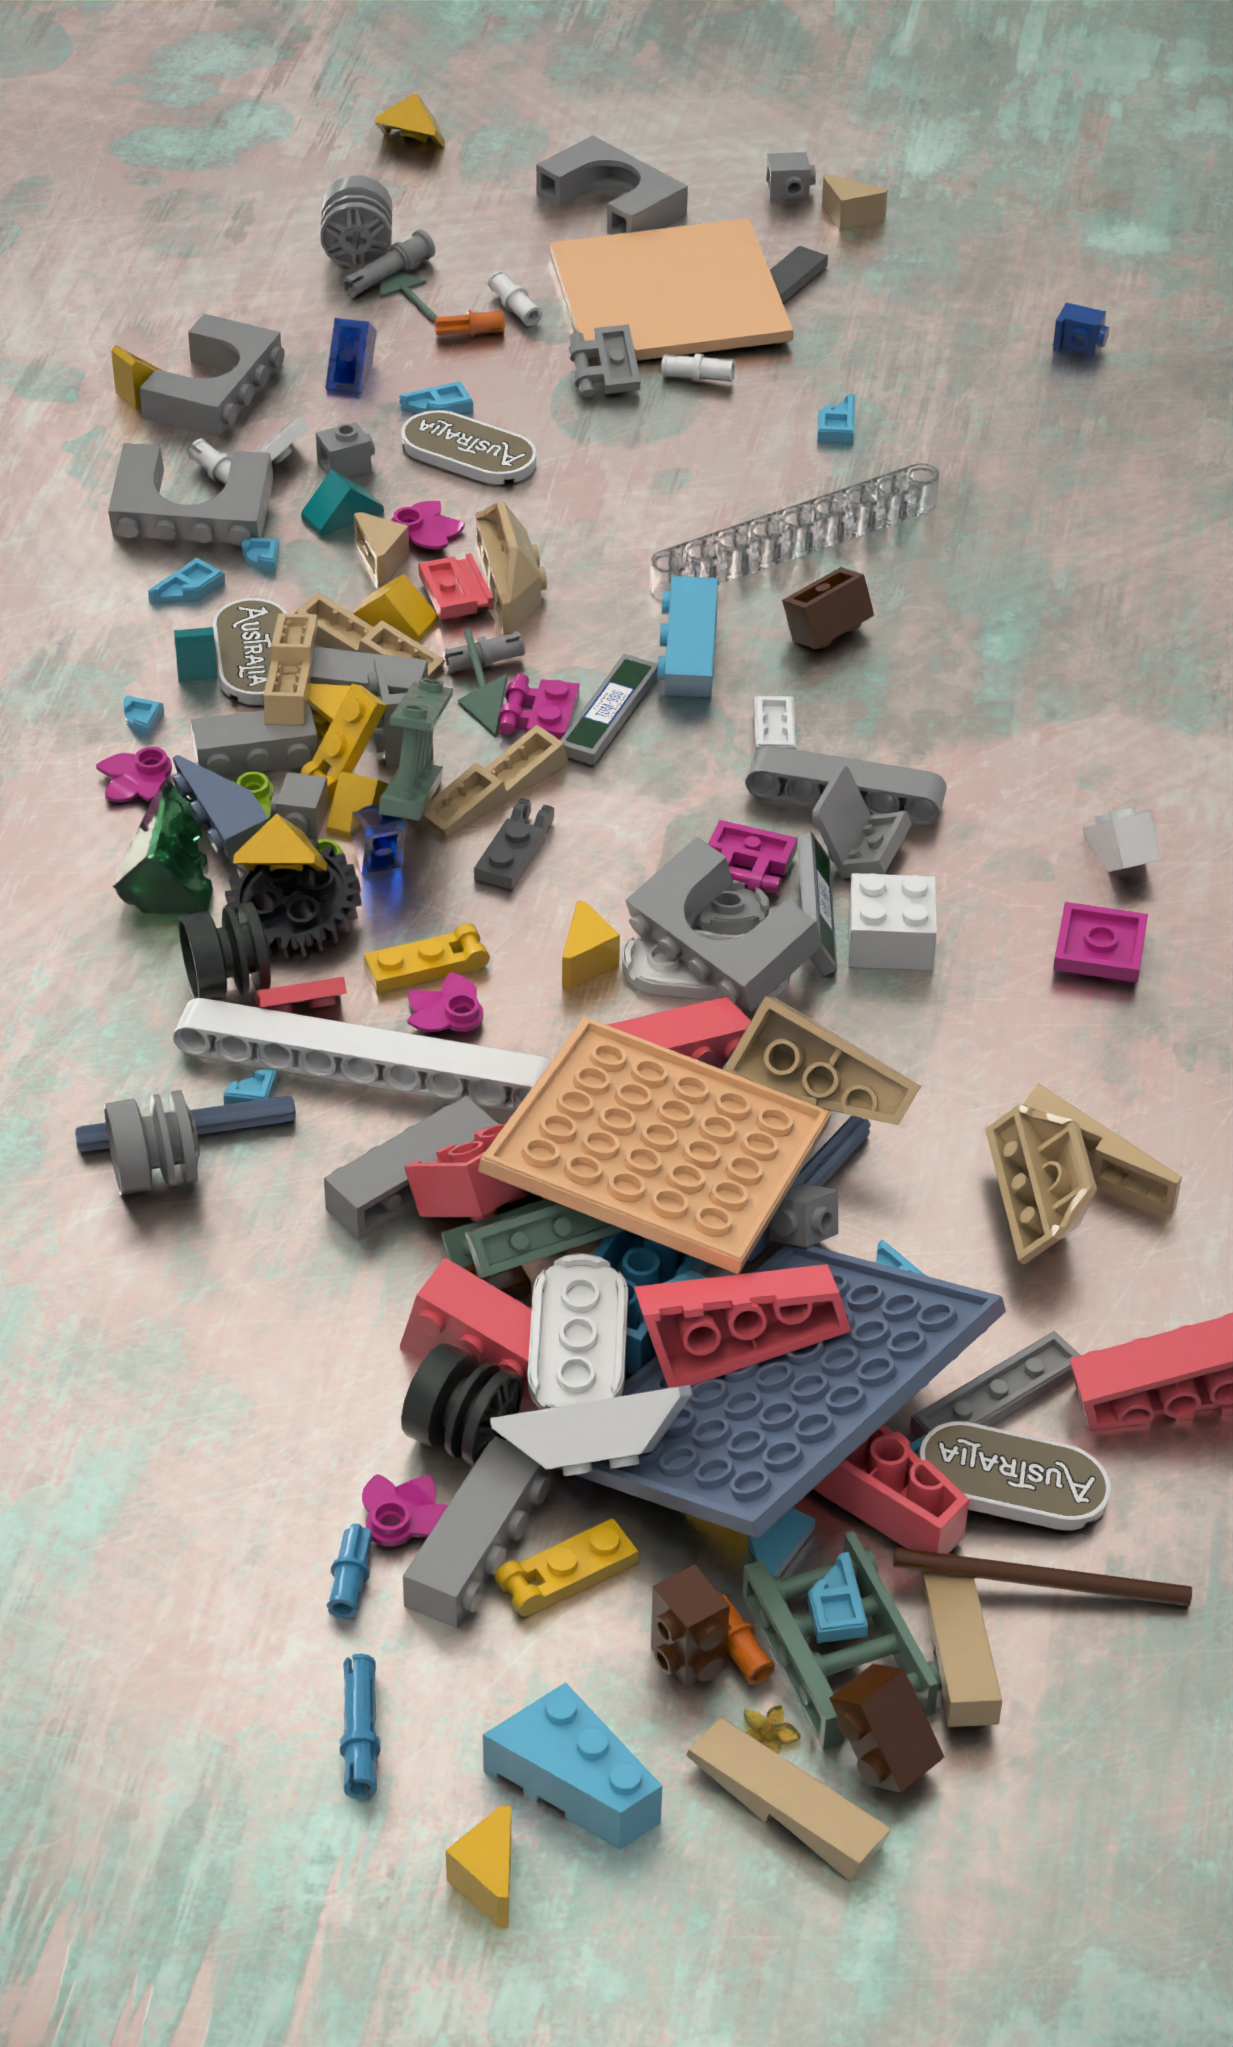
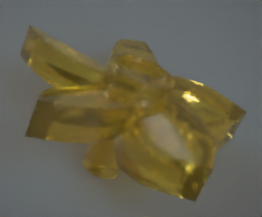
M782 1705L771 1707L767 1712L766 1719L756 1711L744 1709V1719L752 1728L745 1733L775 1753H780L781 1745H790L800 1740L801 1734L789 1723H783L784 1711Z

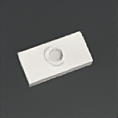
M302 417L296 418L275 433L256 452L270 453L271 462L273 461L275 465L292 452L289 445L305 432L309 425Z
M754 696L755 751L762 746H777L796 750L794 697Z

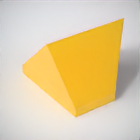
M416 92L376 116L375 124L385 135L390 136L392 129H398L403 131L401 135L403 139L411 137L426 143L429 136L438 147H444L445 140L435 117Z
M277 813L234 854L233 863L246 871H254L255 865H270V871L275 869L303 871V865H309L317 871H327V862L304 832Z

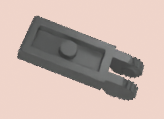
M520 798L513 808L511 818L506 819L475 865L474 879L513 890L544 843L545 835L554 820L555 808L543 805L536 815L534 825H530L525 822L531 813V801Z

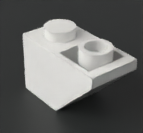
M1134 807L1094 816L1096 824L1082 828L1084 837L1108 872L1161 860L1150 812L1135 815Z

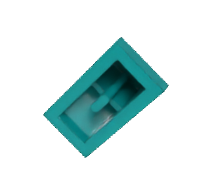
M331 470L301 511V518L321 537L354 524V513L363 512L375 516L384 512V506L364 487Z
M213 627L174 630L178 682L217 678Z

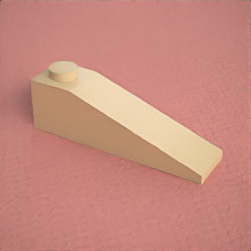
M765 996L723 1069L825 1110L894 1125L901 1123L921 1088V1085L813 1019L771 996Z

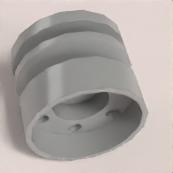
M347 176L336 180L327 188L322 199L321 245L327 256L337 264L349 268H363L387 254L392 244V199L384 186L366 176Z
M182 1090L169 1092L170 1112L166 1113L164 1112L160 1095H151L150 1116H141L138 1104L134 1098L104 1103L108 1142L120 1195L151 1190V1169L160 1168L163 1179L168 1187L175 1186L174 1165L178 1164L180 1165L185 1183L198 1181L197 1166L200 1150L193 1114L185 1102Z

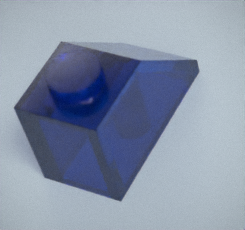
M334 318L326 390L362 393L373 364L377 330L370 322Z
M378 805L366 806L359 811L352 812L350 832L361 874L402 867L407 830L403 818L378 814Z

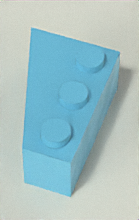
M671 576L670 591H663L662 614L669 615L668 624L661 623L660 647H667L666 656L658 657L657 680H665V695L712 697L718 578Z
M566 1682L483 1734L484 1772L495 1778L502 1775L523 1787L524 1795L537 1802L540 1798L563 1810L566 1819L619 1849L661 1822L662 1785Z

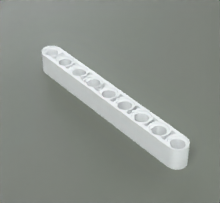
M195 998L187 1003L173 1034L175 1045L184 1053L193 1056L457 1101L467 1096L479 1106L514 1112L551 1063V1060L537 1055L205 998Z

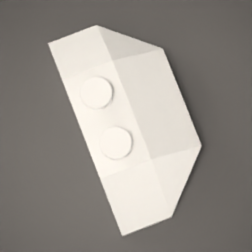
M685 1385L490 1418L492 1429L545 1469L562 1467L563 1476L592 1472L591 1462L609 1459L610 1469L640 1464L638 1454L651 1452L655 1449L692 1395L691 1386Z

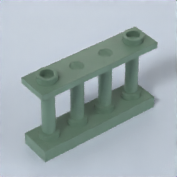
M424 678L420 679L419 683L413 682L390 717L389 725L403 727L404 731L399 768L380 798L378 812L380 815L419 821L441 783L443 766L433 765L434 761L430 759L434 726L453 694V688L443 687L444 683L442 681Z
M545 1198L496 1214L483 1221L472 1222L441 1232V1236L450 1261L462 1268L475 1264L478 1277L484 1278L626 1230Z
M854 1531L845 1533L843 1552H849L866 1618H872L882 1637L823 1656L818 1652L812 1653L807 1644V1637L815 1635L811 1615L800 1617L798 1614L792 1615L786 1603L789 1598L808 1593L819 1579H823L836 1563L782 1580L778 1576H771L763 1559L744 1565L742 1596L823 1750L841 1745L843 1734L836 1723L838 1716L829 1699L836 1692L833 1693L827 1682L828 1675L892 1655L898 1667L905 1670L926 1716L935 1714L937 1693L942 1689L941 1677L936 1665L932 1661L927 1662L878 1575L877 1562L873 1552L869 1547L863 1548Z

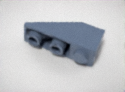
M180 755L174 756L173 761L177 774L172 776V780L178 793L182 798L189 796L192 802L189 803L191 812L199 825L206 823L209 830L206 833L216 853L223 851L231 865L234 864V854L269 821L268 816L252 791Z

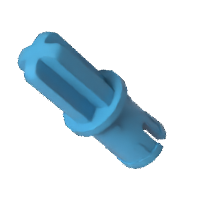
M358 1523L351 1524L350 1528L344 1531L339 1556L331 1564V1574L334 1578L326 1608H328V1612L331 1615L342 1619L353 1618L357 1615L362 1585L370 1576V1568L367 1565L372 1542V1532L369 1528H364Z

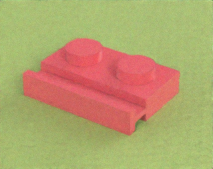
M471 553L466 554V559L456 560L455 556L418 563L419 577L441 620L477 613V608L487 607L488 610L494 609V597Z
M344 977L253 992L255 1007H266V1009L281 1012H293L292 1003L308 1000L310 1009L335 1005L334 996L347 994Z

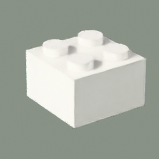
M851 873L849 967L933 970L937 937L935 876Z

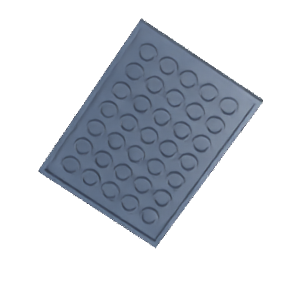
M786 1244L754 1273L828 1264L839 1290L851 1332L692 1385V1395L655 1449L651 1452L638 1454L640 1464L610 1469L609 1459L591 1462L592 1472L576 1474L575 1476L759 1538L795 1504L800 1502L829 1473L833 1472L854 1450L866 1442L877 1429L895 1415L913 1396L926 1387L936 1375L955 1360L971 1343L986 1332L1006 1312L1003 1298L993 1293L815 1246L805 1248ZM657 1355L624 1383L621 1396L668 1388ZM562 1467L555 1468V1469H558V1470L563 1471V1470H562Z

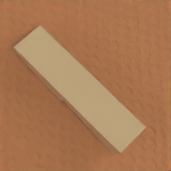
M316 592L295 611V614H317L318 624L315 643L326 648L427 660L428 679L436 674L444 665L445 659L383 620L373 627L319 592Z
M278 614L271 643V664L263 694L264 724L305 725L318 624L317 614Z
M536 724L485 768L477 762L430 801L421 819L445 837L450 836L568 765L569 761L564 743Z
M1038 1083L1022 1105L1033 1110L1072 1119L1079 1124L1096 1183L1173 1214L1177 1208L1182 1176Z
M921 1571L933 1655H937L948 1727L999 1725L1002 1697L974 1578Z
M722 1717L688 1749L686 1755L762 1821L766 1823L773 1816L849 1882L882 1849L891 1831V1828Z

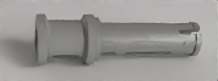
M419 229L412 233V237L405 242L394 243L387 254L349 276L342 278L341 283L344 291L353 287L352 290L347 292V295L354 298L359 293L397 271L408 272L413 269L414 264L422 259L429 260L436 253L432 238L427 232Z

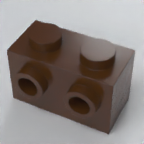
M842 567L782 600L792 640L812 649H820L830 645L832 639L845 632L858 629L862 622L874 616L864 574Z
M695 1564L652 1587L651 1649L654 1651L655 1659L661 1670L666 1675L672 1674L684 1690L699 1681L713 1679L726 1667L730 1605Z
M871 1664L829 1698L838 1716L836 1718L837 1726L841 1733L849 1740L858 1759V1771L870 1786L902 1793L944 1758V1754L904 1669Z

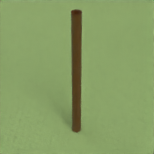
M895 1547L893 1567L1184 1606H1190L1192 1600V1586Z

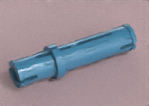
M353 1654V1668L352 1660L349 1657L343 1662L345 1730L344 1735L340 1739V1755L344 1756L345 1794L351 1798L365 1799L368 1798V1793L373 1796L377 1791L376 1758L381 1752L379 1736L376 1737L375 1732L376 1661L373 1657L366 1654Z

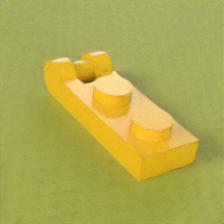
M352 684L312 761L306 763L300 771V774L327 777L328 802L334 798L340 771L353 772L388 706L361 685ZM332 766L333 768H332L330 774L327 775V773H328L330 767Z
M463 924L450 934L364 953V966L376 993H382L445 978L450 972L462 974L481 969L488 964L490 956L486 947L480 943L481 938L476 927L473 924Z
M611 1518L521 1562L516 1560L506 1562L498 1568L494 1579L502 1591L511 1593L513 1596L512 1604L518 1613L523 1617H528L637 1565L639 1551L614 1518ZM534 1581H537V1583L539 1584V1586L529 1585V1584L532 1583V1582H534Z

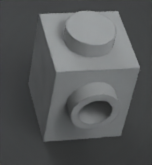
M807 153L767 154L766 187L769 199H809L810 185H815L816 171L815 165H809Z
M357 422L340 424L337 427L316 432L317 463L326 475L333 470L348 478L372 471L371 456L375 454L374 443L371 436L365 434Z
M287 772L280 793L273 794L271 817L277 813L301 829L308 838L318 839L329 808L327 777Z
M803 1183L792 1186L769 1223V1240L806 1248L837 1235L838 1190Z

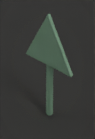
M397 271L380 281L381 298L403 291L432 321H435L437 317L410 290V288L425 284L426 280Z
M465 629L464 636L479 689L457 701L497 735L500 723L498 716L504 702L508 674L486 684L472 632L470 629Z

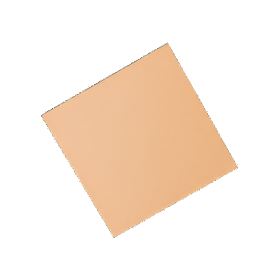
M749 218L550 242V253L575 331L583 334L584 341L594 340V328L629 324L637 361L663 358L664 354L679 356L793 341V328ZM590 357L588 359L589 367L599 366L598 357Z
M584 1017L481 1157L478 1172L727 1271L739 1274L827 1128L832 1112Z

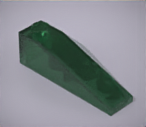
M167 779L161 783L118 865L112 887L116 889L118 896L125 903L136 906L143 913L193 914L207 911L213 887L211 880L204 877L202 870L208 862L206 854L199 851L197 841L202 837L201 826L197 823L191 812L189 803L192 801L187 796L182 798L177 788Z

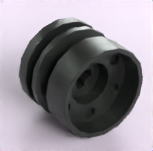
M253 902L239 905V923L231 906L223 907L222 927L216 928L209 911L179 916L178 927L181 951L194 999L219 1000L226 998L227 978L230 977L233 978L240 994H248L250 990L249 974L257 991L270 989V946L265 927L259 919Z
M441 1343L426 1356L410 1383L401 1414L402 1431L406 1436L432 1448L441 1447L445 1444V1449L450 1456L463 1458L466 1463L474 1466L490 1440H493L494 1437L507 1440L492 1429L490 1418L519 1413L523 1396V1381L519 1374L510 1370H501L498 1365L492 1362L483 1363L479 1366V1361L474 1354L449 1343Z

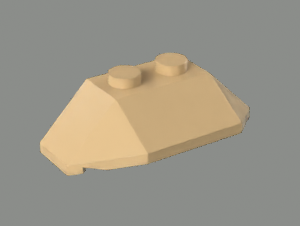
M499 502L485 508L484 511L475 513L476 546L489 589L494 597V606L503 634H511L541 606V590L547 589L545 568L539 567L540 558L537 544L531 545L527 530L504 502Z
M1017 1105L985 1128L1017 1258L1019 1262L1026 1264L1080 1226L1097 1191L1079 1124L1072 1119Z

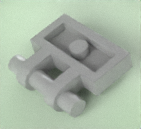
M629 324L594 328V340L584 341V336L580 332L570 335L571 345L568 351L570 360L575 363L574 381L576 387L580 388V394L583 398L592 397L595 394L593 385L602 382L605 394L640 390L641 380ZM590 357H598L599 366L589 367L588 359Z

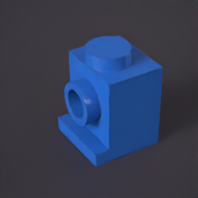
M1065 303L1056 319L1053 350L1060 351L1061 348L1095 356L1099 347H1105L1108 340L1109 326H1105L1106 311Z

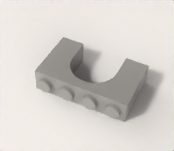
M593 135L536 164V194L558 206L593 190L614 189L626 192L624 195L607 203V233L611 235L662 229L687 215V185Z
M203 314L188 331L190 362L229 372L214 378L198 379L155 369L139 388L142 418L220 438L225 430L234 424L244 407L251 403L258 390L266 385L268 378L273 372L281 367L285 351L281 347V334L278 331Z
M123 443L108 509L112 535L128 538L142 537L162 540L197 541L200 543H225L242 546L241 541L250 540V538H262L273 483L270 453L233 451L227 483L223 490L206 502L182 505L171 502L159 494L164 474L160 446Z
M696 837L625 900L631 917L629 924L640 937L647 938L649 936L657 942L660 949L670 959L675 960L678 958L687 964L689 970L697 979L702 982L710 981L718 988L723 997L727 996L734 1004L738 1002L751 1012L763 1001L765 996L773 992L822 947L817 922L788 900H785L755 928L742 936L718 940L704 937L692 929V925L698 914L733 883L726 856L699 837Z

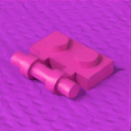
M517 674L514 680L508 684L505 693L507 703L501 706L499 712L500 732L505 735H511L515 729L526 730L527 733L537 724L561 740L570 728L579 699V684L561 680L541 679L539 687L536 689L528 686V676ZM521 707H530L532 710H523Z
M719 820L708 844L726 856L732 880L746 883L745 887H748V890L753 892L755 887L762 891L778 894L782 878L768 874L786 875L797 851L798 838ZM736 864L753 869L752 871L733 867V865Z

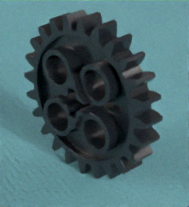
M314 840L312 842L327 862V871H317L309 865H303V871L292 869H275L270 871V865H255L254 871H246L237 866L239 877L229 878L231 890L225 891L227 901L225 907L231 906L239 923V905L253 902L259 919L267 933L271 958L279 949L283 950L286 959L291 957L295 949H299L301 955L307 957L308 947L314 946L318 951L322 952L324 951L323 940L328 939L333 943H337L336 931L349 932L348 919L354 920L358 918L356 907L362 905L358 876H356L354 865L347 864L344 853L335 856L333 846L329 845L320 851L318 841Z

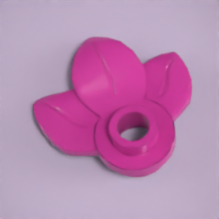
M424 501L416 503L412 507L400 508L394 512L391 519L393 522L407 525L409 541L427 549L447 547L448 540L457 537L465 527L463 521L440 514V501Z
M146 747L139 750L135 755L120 753L96 764V769L112 778L105 790V799L124 803L133 800L137 796L146 801L160 797L168 787L166 778L172 772L171 759L161 748Z
M450 972L443 982L442 991L409 989L408 1000L414 1014L407 1019V1023L418 1030L426 1032H437L445 1029L458 1032L473 1030L482 1023L484 1018L483 1007L476 998L477 988L465 977Z
M376 1474L369 1480L362 1492V1503L369 1513L366 1519V1528L371 1530L372 1540L383 1546H397L405 1543L411 1537H428L448 1506L446 1504H436L434 1481L432 1476L428 1474L409 1480L396 1487L384 1476Z

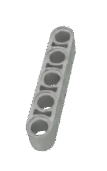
M762 746L755 751L745 780L746 788L756 797L815 807L836 769L847 766L870 815L907 811L911 822L919 825H929L938 820L947 790L945 780L937 773L777 746Z

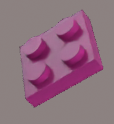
M1065 902L1053 970L1138 983L1148 914Z

